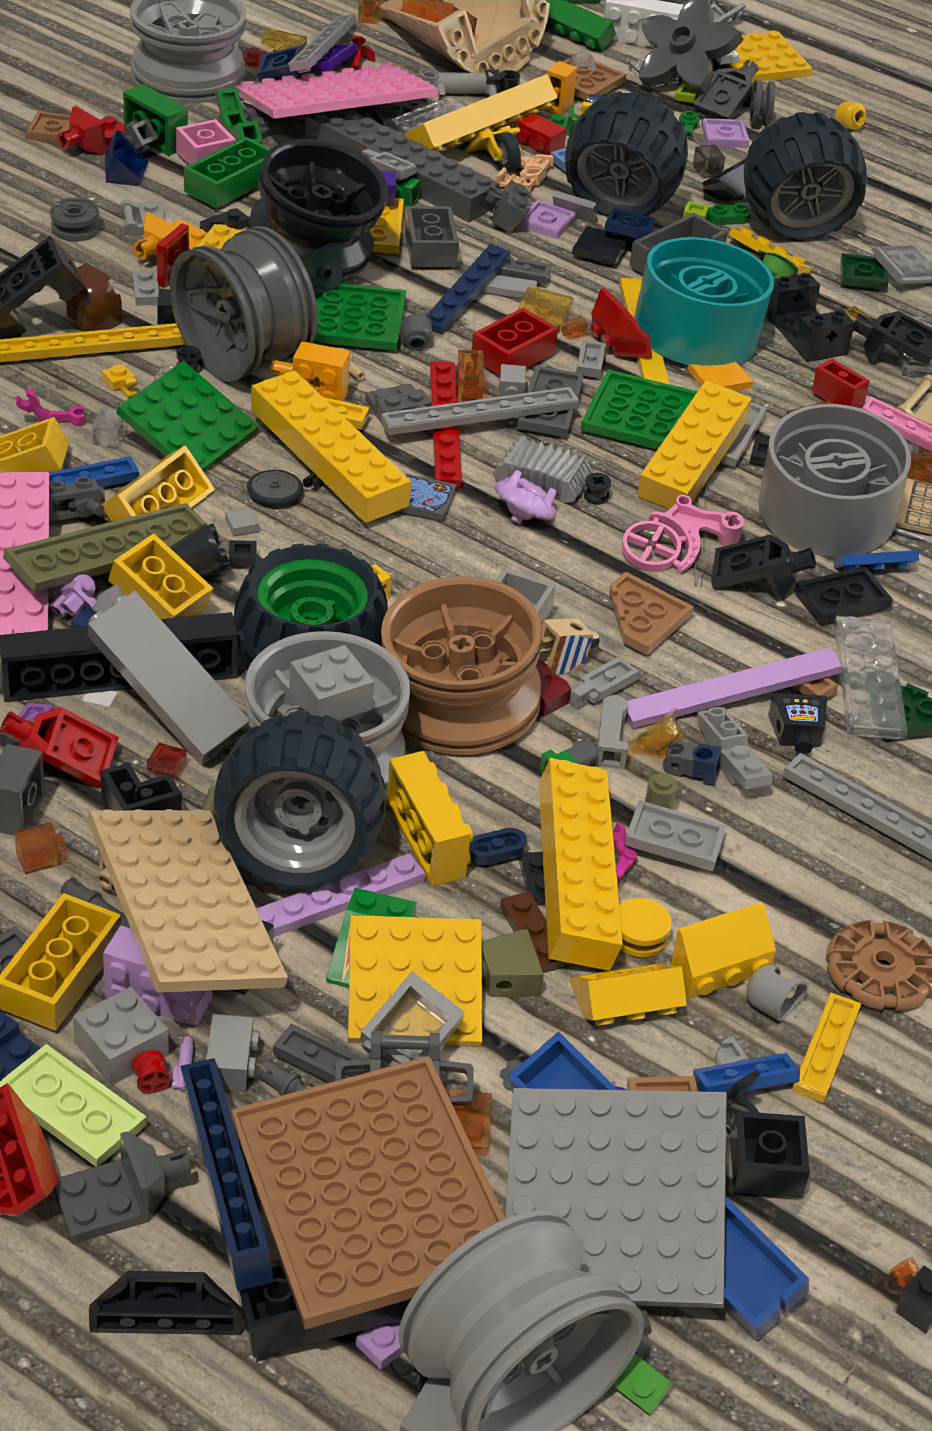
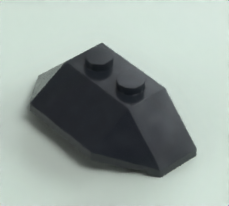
M745 159L703 181V190L722 199L733 198L734 201L746 197L744 184Z
M127 1271L89 1304L90 1333L241 1335L242 1307L205 1272Z

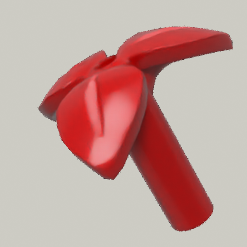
M353 36L351 41L357 44L358 51L351 55V57L353 56L352 68L360 70L361 56L375 62V53L370 46L363 45L366 42L364 37Z

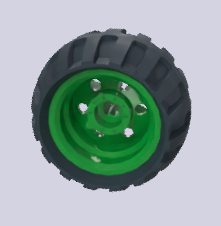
M293 544L291 547L281 550L279 548L269 552L265 558L258 559L242 582L234 609V622L238 633V649L247 670L256 656L265 648L279 640L302 633L318 631L346 633L365 638L382 647L381 628L384 616L388 610V603L378 575L373 572L370 564L364 559L360 560L346 549L342 548L340 550L329 547L327 544Z

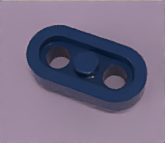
M504 828L473 836V841L470 842L469 846L471 861L478 865H489L518 858L520 853H525L527 836L523 831L516 828Z

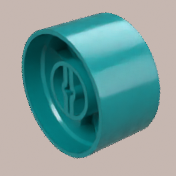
M698 237L666 240L653 247L648 254L634 318L640 328L649 335L651 349L668 359L686 365L712 366L734 362L741 364L749 360L757 350L774 287V278L769 268L760 259L732 244Z

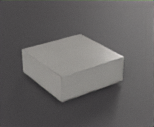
M251 508L225 512V520L233 536L259 531V523Z

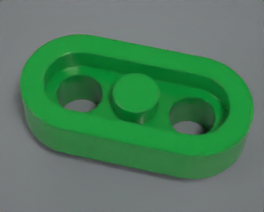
M742 203L735 205L717 204L709 208L707 220L715 225L746 224L750 221L751 210Z

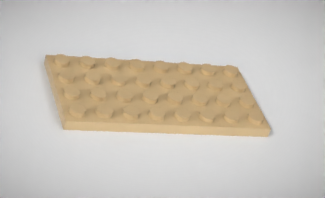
M108 809L89 812L88 824L157 993L285 988L288 976L227 845H223L220 839L215 819L210 810L137 809L134 811H114Z

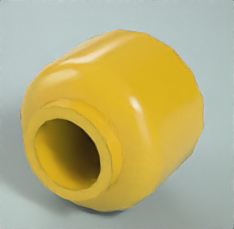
M846 101L838 106L835 119L847 129L857 130L862 127L866 120V110L860 103Z

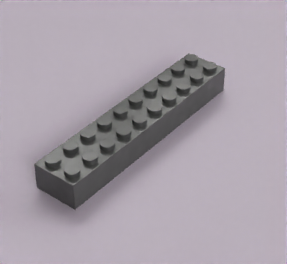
M348 108L311 113L305 116L304 139L333 142L352 149L362 156V151L366 149H371L378 153L385 151L416 164L417 173L403 181L408 182L411 178L420 180L419 198L435 206H451L453 215L468 223L495 208V204L488 202L485 198L488 195L487 190L489 187L494 185L499 189L500 183L474 171L472 168L457 163L454 159L441 155L438 151L431 150L423 146V144L391 130L387 126L375 122L371 118L359 114L355 110Z

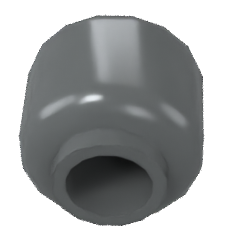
M412 314L403 319L401 323L402 343L415 351L422 350L430 345L432 341V322L430 319L421 314Z

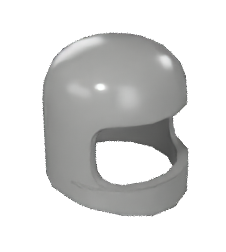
M763 965L750 977L746 995L751 1005L777 1021L782 1022L801 1002L808 991L809 984L799 976H795L792 979L781 977V969L778 966ZM795 986H797L796 991H795V994L793 995V997L790 998V999H787L786 997L788 996V994L790 993V991H791Z

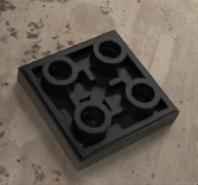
M587 226L573 246L572 254L579 256L583 260L591 259L601 262L605 266H614L629 245L630 237L624 235L614 236L609 231Z

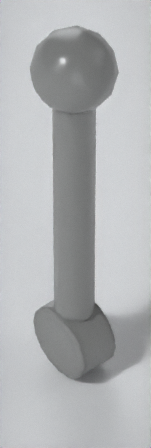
M897 527L893 531L922 541L927 546H932V536L924 537Z

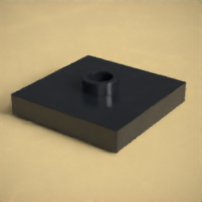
M337 240L302 255L301 261L308 273L315 296L341 285L342 242Z

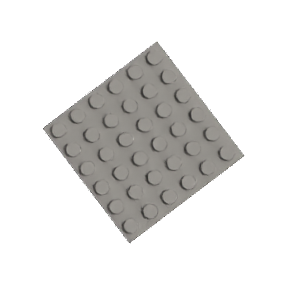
M513 1088L505 1218L533 1210H550L560 1214L582 1241L583 1259L580 1271L607 1278L614 1286L623 1289L635 1305L724 1308L726 1092Z

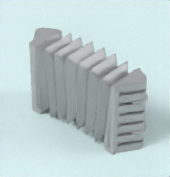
M521 436L518 441H513L512 446L509 447L505 456L502 457V461L498 463L493 475L501 481L509 478L518 470L522 472L520 478L527 479L542 489L545 488L546 492L552 487L556 490L555 496L558 494L560 502L568 503L574 502L577 496L581 494L586 477L593 472V469L587 461L586 455L578 459L577 452L570 456L569 449L562 453L561 446L554 450L551 443L544 448L543 441L535 445L534 439L528 443L527 438Z

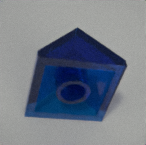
M118 130L114 132L105 153L106 183L138 186L141 183L149 161Z

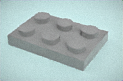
M639 800L624 845L663 856L670 860L690 864L697 868L713 871L726 825Z

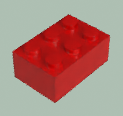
M521 308L474 332L471 358L499 376L501 364L526 366L528 368L555 353L558 328L527 309Z

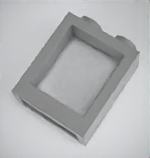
M412 971L363 1028L360 1035V1041L363 1043L361 1046L370 1055L371 1031H382V1035L430 1036V1033H440L441 1048L462 1023L465 1012ZM382 1049L381 1058L390 1067L429 1056V1050Z

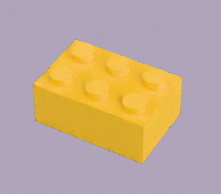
M154 533L115 559L108 579L111 584H118L126 596L136 591L160 619L196 616L207 608L213 591V587Z

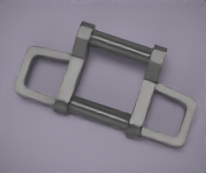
M371 1031L370 1059L341 1060L336 1063L335 1081L342 1079L343 1072L347 1070L370 1069L371 1072L381 1069L382 1049L429 1050V1056L438 1075L440 1070L464 1073L467 1076V1093L463 1096H449L452 1105L469 1106L473 1103L474 1068L469 1063L440 1060V1033H430V1036L382 1035V1031Z

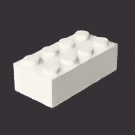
M607 0L604 18L612 21L616 32L611 41L652 48L642 30L641 19L655 15H665L677 20L684 5L659 0Z

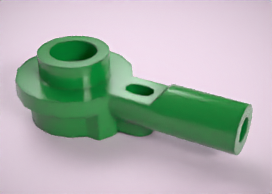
M685 111L680 114L679 121H681L684 127L685 137L690 139L693 136V130L699 124L700 118L693 111Z

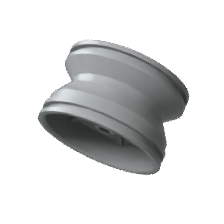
M133 1L130 7V24L133 32L141 38L134 48L131 59V76L136 86L144 84L178 103H205L216 101L215 92L217 90L235 88V86L242 85L241 83L245 80V62L243 54L235 42L243 35L246 28V11L240 1Z
M329 631L293 635L271 644L259 653L249 666L245 679V706L250 720L246 732L255 726H260L262 722L274 716L282 714L284 717L293 715L295 712H306L289 690L290 662L346 645L374 681L372 710L337 722L348 729L350 727L362 737L364 745L372 749L380 765L387 796L389 759L405 755V740L401 728L407 717L410 696L408 675L398 659L385 648L370 640L351 634Z
M550 1210L523 1212L501 1220L479 1232L451 1253L427 1277L404 1312L398 1334L400 1348L421 1375L433 1379H450L451 1408L461 1431H560L582 1415L605 1394L628 1366L640 1344L644 1331L642 1312L623 1289L614 1286L607 1278L580 1271L583 1259L582 1241L567 1221L556 1212Z

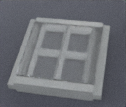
M882 246L872 248L873 256L897 283H932V263L916 246Z

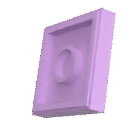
M702 119L701 127L707 146L749 148L750 140L743 120Z
M537 200L527 209L526 215L517 226L557 239L576 221L577 213Z

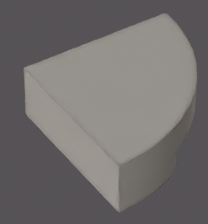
M733 1035L721 1043L716 1053L715 1066L749 1060Z

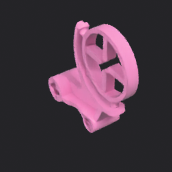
M679 495L676 498L675 505L667 512L653 511L649 514V521H641L631 525L624 534L622 552L625 558L639 569L656 572L666 570L674 565L677 567L676 572L682 574L692 566L698 557L700 531L705 530L716 534L718 542L724 546L739 543L744 518L739 513L733 511L723 513L702 510L691 504L692 500L689 496ZM644 530L656 531L652 537L651 546H648V539L635 533ZM662 534L669 537L676 551L657 544ZM627 541L646 548L641 558L632 553ZM684 542L687 555L680 562L678 558L681 551V543ZM652 546H655V553L669 558L660 562L647 561L651 555Z

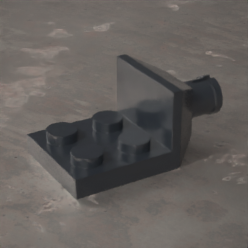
M900 311L880 315L877 321H872L860 313L856 317L853 332L855 331L867 338L864 348L871 364L874 365L887 344L894 350L913 357L918 362L928 365L931 361V327Z
M770 534L716 548L711 582L714 588L718 589L766 577L776 600L779 601L785 597L796 582V573L816 568V559L811 547L791 552L788 544Z

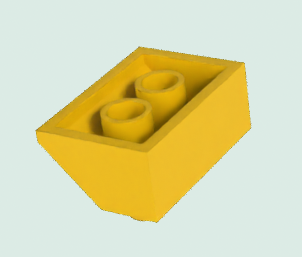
M760 902L678 928L671 965L682 966L685 994L688 999L699 995H707L714 990L726 986H735L741 981L750 979L752 974L761 966L773 965L776 948L765 906Z
M658 963L570 977V984L583 1017L595 1020V1025L611 1024L615 1022L614 1017L625 1015L626 1020L646 1018L645 1012L657 1011V1015L677 1013L676 1007L687 1006L682 966Z

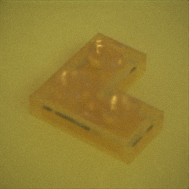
M268 28L261 36V44L274 48L273 52L302 45L304 48L307 44V36Z

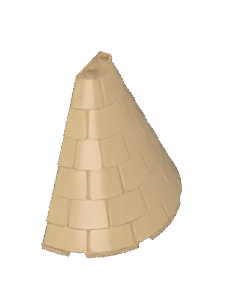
M388 0L379 5V10L383 18H388L467 73H484V69L499 70V73L504 70L517 72L530 60L529 54L533 48L539 46L543 37L550 3H547L546 0Z

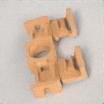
M521 153L519 167L524 169L521 171L520 177H515V174L510 176L509 173L507 174L506 168L503 167L496 176V182L500 183L499 187H506L513 180L524 185L530 192L529 195H532L531 188L534 185L539 186L547 176L546 170L549 167H554L553 156L536 154L534 159L529 158V156L524 157Z

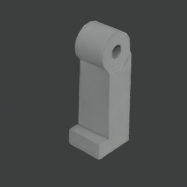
M607 696L603 701L595 766L625 770L629 742H621L620 733L621 727L626 722L628 702L621 696Z

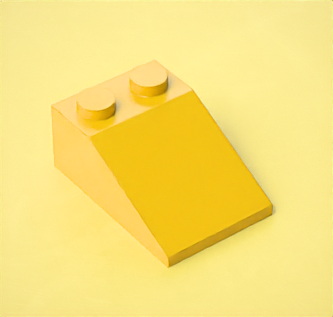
M55 417L0 436V473L54 472L62 469L69 441Z

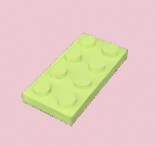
M47 1044L0 1081V1087L7 1083L13 1088L40 1126L95 1167L100 1166L121 1148L120 1133L129 1132L136 1135L147 1125V1116Z

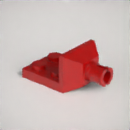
M75 105L72 107L70 115V129L59 132L57 135L59 145L65 150L78 145L84 150L103 156L124 147L119 135L125 131V124L112 116H106L100 120Z
M62 707L39 713L31 721L25 720L14 712L9 711L2 721V727L0 728V733L19 742L18 746L42 751L43 764L47 762L98 789L101 787L100 770L110 767L119 739L118 736Z

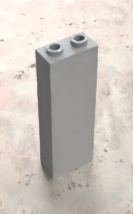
M133 591L128 596L125 594L121 595L104 613L99 611L90 618L87 636L201 766L245 734L250 720L136 591Z

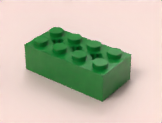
M248 137L230 144L184 167V192L216 209L258 188L262 162L265 155L271 149Z

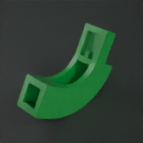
M238 87L217 90L215 96L220 112L218 116L219 123L236 139V142L248 137L261 144L263 140L258 120L247 121L242 108Z

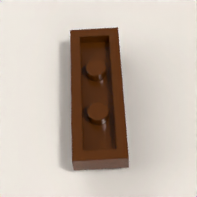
M530 891L501 898L500 908L513 932L528 929L543 973L567 967V962L549 959L547 921Z

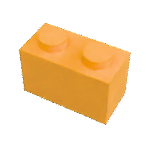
M559 61L547 71L557 98L551 101V106L545 110L562 115L573 106L577 67Z

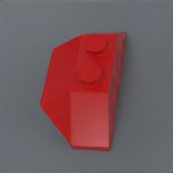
M605 287L601 288L591 313L593 322L591 324V331L596 338L598 337L602 343H606L605 348L610 349L616 356L652 357L649 335L640 328L630 312Z
M6 1083L0 1087V1215L19 1217L45 1199L59 1182L40 1125L13 1088Z

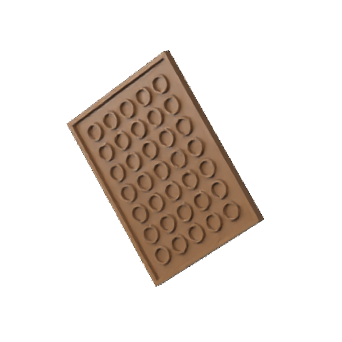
M430 1056L230 1109L242 1156L305 1330L412 1299L427 1277L451 1253L479 1232L506 1219Z

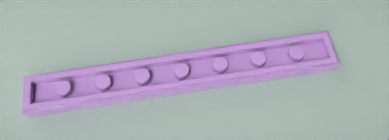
M829 647L627 701L628 710L626 718L632 728H637L836 675L842 672V664Z

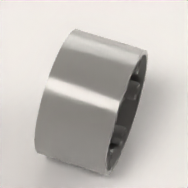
M818 404L803 407L787 414L775 425L769 439L758 500L759 511L764 523L774 535L786 544L798 550L811 547L814 555L838 557L841 555L864 554L878 548L888 540L897 523L911 465V453L908 443L902 434L888 421L872 412L853 406Z

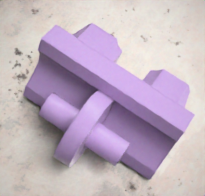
M78 575L71 583L57 586L52 591L57 597L49 607L60 618L65 617L67 614L71 616L76 615L83 606L93 607L97 602L94 597H91L95 592L94 581L88 575Z

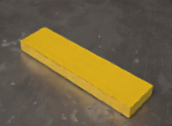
M830 992L801 1064L800 1081L794 1082L792 1092L824 1103L862 1003Z

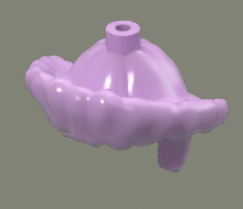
M518 470L509 478L501 480L495 485L496 493L503 500L507 501L508 509L513 514L511 518L513 522L521 524L522 520H529L535 517L548 521L555 517L556 510L553 506L556 490L552 487L546 492L533 482L520 478L522 472Z

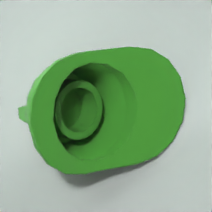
M759 250V253L764 257L763 263L769 268L774 279L798 273V267L784 256Z

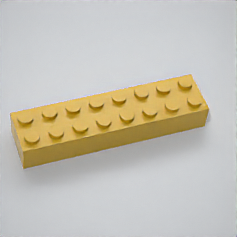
M548 74L427 121L403 135L423 144V146L442 153L448 150L447 147L454 148L465 141L469 142L479 137L478 134L482 131L498 130L509 125L508 121L516 123L524 118L523 115L526 117L533 113H539L538 108L541 111L550 107V102L556 99L557 95Z
M295 370L251 385V411L365 523L409 506L411 481Z
M550 758L539 781L549 959L610 971L623 946L607 770Z

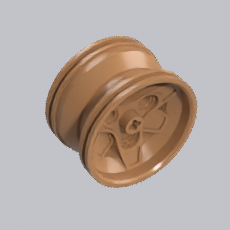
M472 576L440 578L420 584L405 592L390 606L382 622V647L398 659L408 675L410 683L409 708L401 728L403 736L407 740L422 748L438 753L474 755L502 748L527 732L536 720L541 706V680L536 664L541 652L542 627L535 607L524 595L510 586L494 580Z

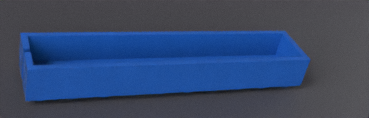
M559 1031L507 1076L512 1093L513 1088L618 1090ZM725 1196L724 1309L758 1341L780 1320V1309L786 1314L809 1292V1278Z

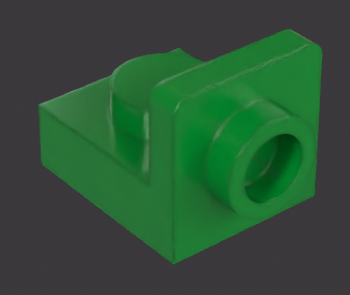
M570 107L568 117H564L561 114H548L547 120L566 128V135H570L572 128L577 122L578 115H574L575 107Z

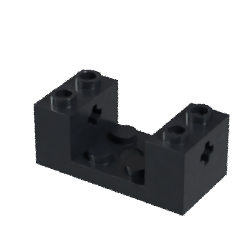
M51 236L0 272V339L20 338L27 331L17 308L35 293L40 292L46 285L49 284L66 302L72 297L77 296L85 288L73 259Z
M801 273L788 277L781 276L774 279V287L766 313L768 319L806 362L848 355L855 322L844 310H836L820 314L816 310L821 285L810 273Z

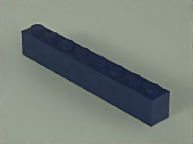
M215 1058L181 1065L186 1099L236 1289L240 1291L272 1283L274 1278L268 1244Z

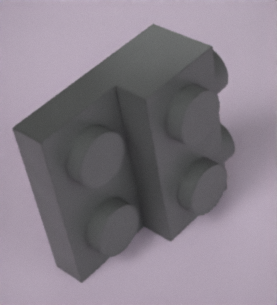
M401 384L365 393L366 403L381 424V413L432 406V402L422 389L416 390L412 384Z

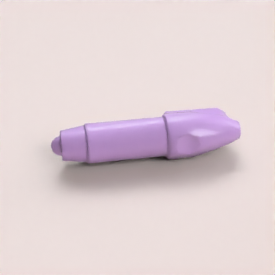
M190 1036L184 1037V1041L180 1045L178 1065L173 1070V1089L185 1090L181 1065L192 1063L194 1045L193 1038Z

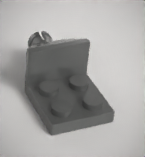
M745 60L740 70L735 68L718 69L712 76L704 94L700 93L693 103L694 109L719 119H733L743 103L747 105L751 103L752 78L759 70L758 65L753 61L750 63V60Z
M129 1132L120 1133L121 1160L58 1177L59 1182L53 1188V1192L71 1243L75 1244L150 1222L165 1195L164 1184L191 1176L190 1164L185 1150L180 1149L174 1153L157 1156L153 1145Z

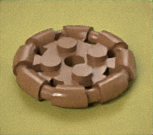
M863 920L845 926L843 932L836 933L828 944L826 960L829 962L827 970L831 979L843 993L849 992L853 995L852 999L862 1003L861 1005L881 1011L884 1007L893 1008L894 1011H903L923 1004L925 997L929 998L932 996V947L923 937L918 938L913 935V930L884 920L883 923H873V920ZM875 935H880V936H882V939H874V938H875ZM886 960L891 965H882L878 961ZM859 979L863 982V984L859 985L855 981Z

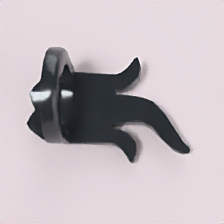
M754 1071L744 1076L726 1091L727 1108L737 1103L751 1112L759 1113L756 1106L747 1100L743 1094L756 1081V1078L761 1075L760 1072ZM726 1110V1132L730 1135L733 1124Z

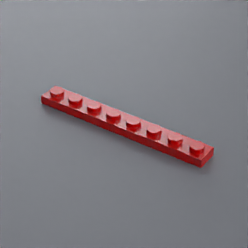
M430 361L432 406L457 403L455 362ZM458 426L432 429L434 480L456 484V489H461Z

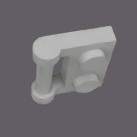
M123 200L120 203L121 212L125 217L124 230L128 235H144L145 213L147 212L165 220L161 202L133 203L131 200ZM133 215L140 216V224L134 221Z

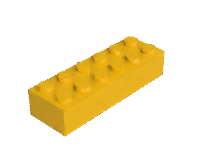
M706 380L641 473L638 497L668 509L675 505L676 498L679 495L689 496L693 503L747 422L752 398Z

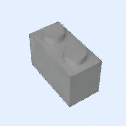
M212 1015L206 1060L215 1058L224 1090L246 1092L248 1078H254L256 1058L250 1056L251 1051H258L259 1031H253V1017Z

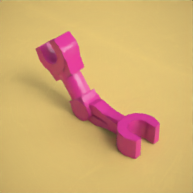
M30 388L25 390L26 396L29 398L28 400H23L18 395L15 397L18 408L28 413L33 412L39 417L40 421L55 417L58 423L69 421L75 426L85 425L83 406H74L65 412L44 409L40 405V400L35 392Z
M617 823L613 831L614 848H616L620 855L616 865L617 886L620 884L625 872L633 866L637 857V853L633 848L630 849L629 846L624 845L627 833L621 823Z

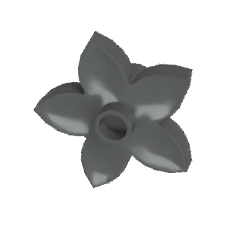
M689 0L681 9L677 20L665 15H655L641 19L642 30L653 50L646 56L641 65L639 79L643 86H656L670 81L679 73L682 81L688 88L704 94L712 78L714 66L712 59L728 55L744 39L740 31L732 25L724 22H714L713 10L708 0Z

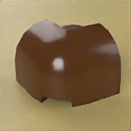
M88 263L77 267L85 288L67 302L59 295V299L66 302L67 316L77 321V329L84 332L109 330L122 324L121 295L115 293L113 286L109 283L110 277Z

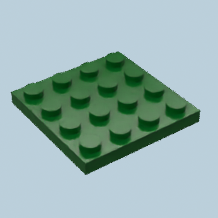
M341 283V285L315 296L317 330L313 343L397 351L406 290Z
M182 361L118 406L116 411L118 416L165 456L186 445L203 472L255 434L259 428L256 422L185 361Z
M607 370L581 422L580 430L593 435L610 437L617 441L634 443L641 447L659 449L698 391Z

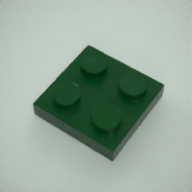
M841 253V285L851 288L865 287L872 290H887L889 283L888 272L875 257Z

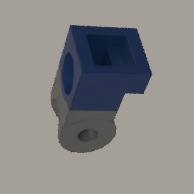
M683 741L672 742L663 760V768L671 775L681 776L686 774L687 776L704 778V785L715 786L721 770L722 747Z

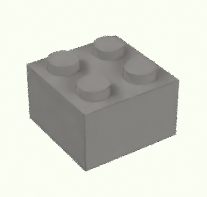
M346 645L290 662L289 690L303 709L309 712V715L320 717L327 715L339 721L372 710L374 681Z
M132 987L73 1016L74 1043L110 1086L134 1074L131 1062L138 1054L148 1050H158L165 1057L169 1056L168 1028Z

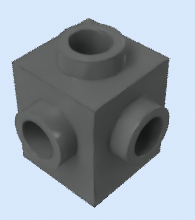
M148 118L138 123L135 120L124 126L125 131L119 135L129 155L138 152L139 155L151 149L150 144L158 139Z

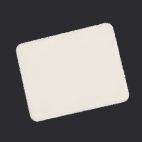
M117 692L85 694L82 700L109 707Z

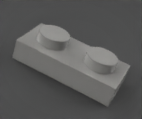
M132 271L136 306L157 305L159 288L156 271Z
M582 340L576 373L584 374L588 378H600L606 343Z

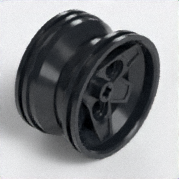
M296 139L280 143L269 150L263 159L259 175L261 198L254 204L251 210L247 229L263 226L274 230L292 246L300 259H302V255L339 240L343 243L342 280L359 274L369 262L374 245L371 228L374 227L381 217L388 196L387 183L382 173L371 161L361 154L329 141Z

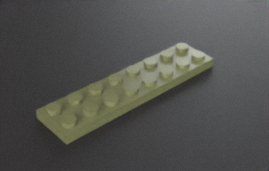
M187 503L7 548L4 550L3 559L34 592L70 583L78 575L92 577L110 572L115 559L153 533L170 548L206 522Z

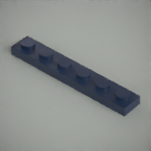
M489 244L426 315L432 322L433 332L443 335L507 263L510 259L509 250Z

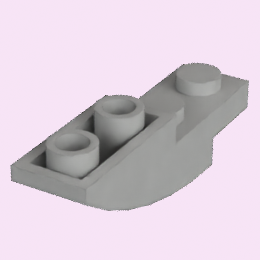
M712 707L709 710L697 712V718L707 745L722 747L721 770L731 785L740 783L745 790L772 785L773 774L748 746V734L724 707Z

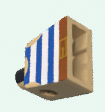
M577 618L544 620L541 635V652L538 659L546 663L550 667L551 672L558 676L578 669L586 663L590 648H595L599 645V635L596 631H590Z

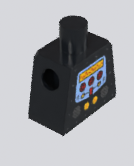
M773 693L768 716L778 743L782 746H795V750L799 754H808L812 751L813 747H819L825 728L827 696Z

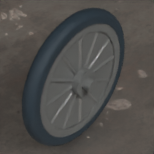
M265 470L253 475L249 479L247 490L252 498L261 503L284 505L300 497L303 491V484L296 475L290 472Z

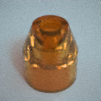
M577 316L568 320L561 330L565 338H577L588 332V326L582 316Z

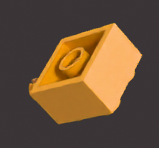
M302 341L293 357V363L276 359L272 360L270 375L280 376L295 370L322 397L344 402L348 394L350 351Z

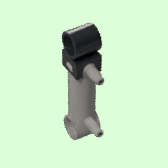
M425 68L419 72V77L422 80L429 81L430 84L438 87V96L441 99L445 97V94H482L485 98L520 85L521 76L513 70H504L499 73V70L484 69V73L439 72L432 68Z

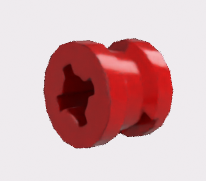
M158 1050L144 1051L134 1057L131 1062L133 1073L138 1076L137 1087L143 1093L159 1092L165 1089L171 1082L170 1073L165 1067L166 1059L162 1052Z

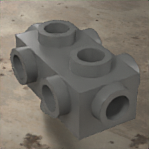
M79 477L75 480V483L65 484L62 481L50 482L49 522H63L68 518L75 517L88 518L94 514L102 515L104 513V506L101 503L105 502L103 487H99L96 480H91L89 477Z

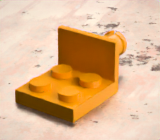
M147 212L145 213L144 239L133 244V252L141 260H145L152 254L157 256V244L181 223L189 225V250L194 249L207 232L184 220L179 219L171 224Z

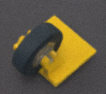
M505 126L496 132L491 130L482 131L479 133V137L471 140V144L465 148V153L488 149L500 171L504 167L507 173L514 172L519 168L521 162V147L515 137L520 132L519 127L511 128L510 126Z

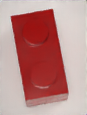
M535 113L517 121V127H519L520 132L516 134V139L519 143L544 155H551V152L565 148L566 128Z
M830 359L816 367L812 392L832 404L860 408L865 404L870 380L834 359Z

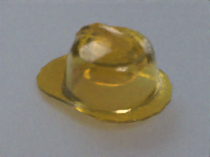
M677 708L672 709L651 727L625 742L631 743L634 741L652 755H665L672 742L683 741L685 737L673 715Z

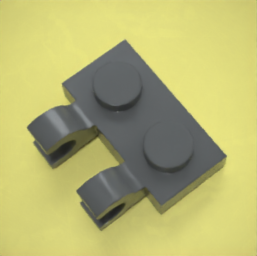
M252 107L243 110L248 115V118H246L248 122L258 120L262 139L294 127L295 119L291 116L273 119L264 112L259 113L260 117H258L257 112Z

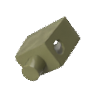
M528 929L481 942L482 980L487 995L491 997L541 996L544 974Z

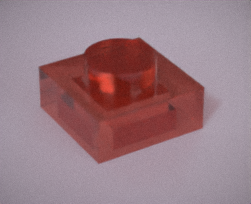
M246 48L243 53L245 66L258 68L266 51H260L258 48Z
M158 742L147 760V770L162 775L170 774L172 778H175L187 759V750Z

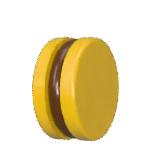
M632 898L619 904L623 942L621 951L641 958L652 957L661 953L668 944L672 926L671 916L667 909L660 903L647 898Z

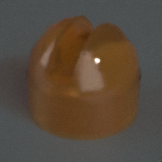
M909 1257L894 1266L888 1273L897 1285L904 1288L920 1269L913 1257Z

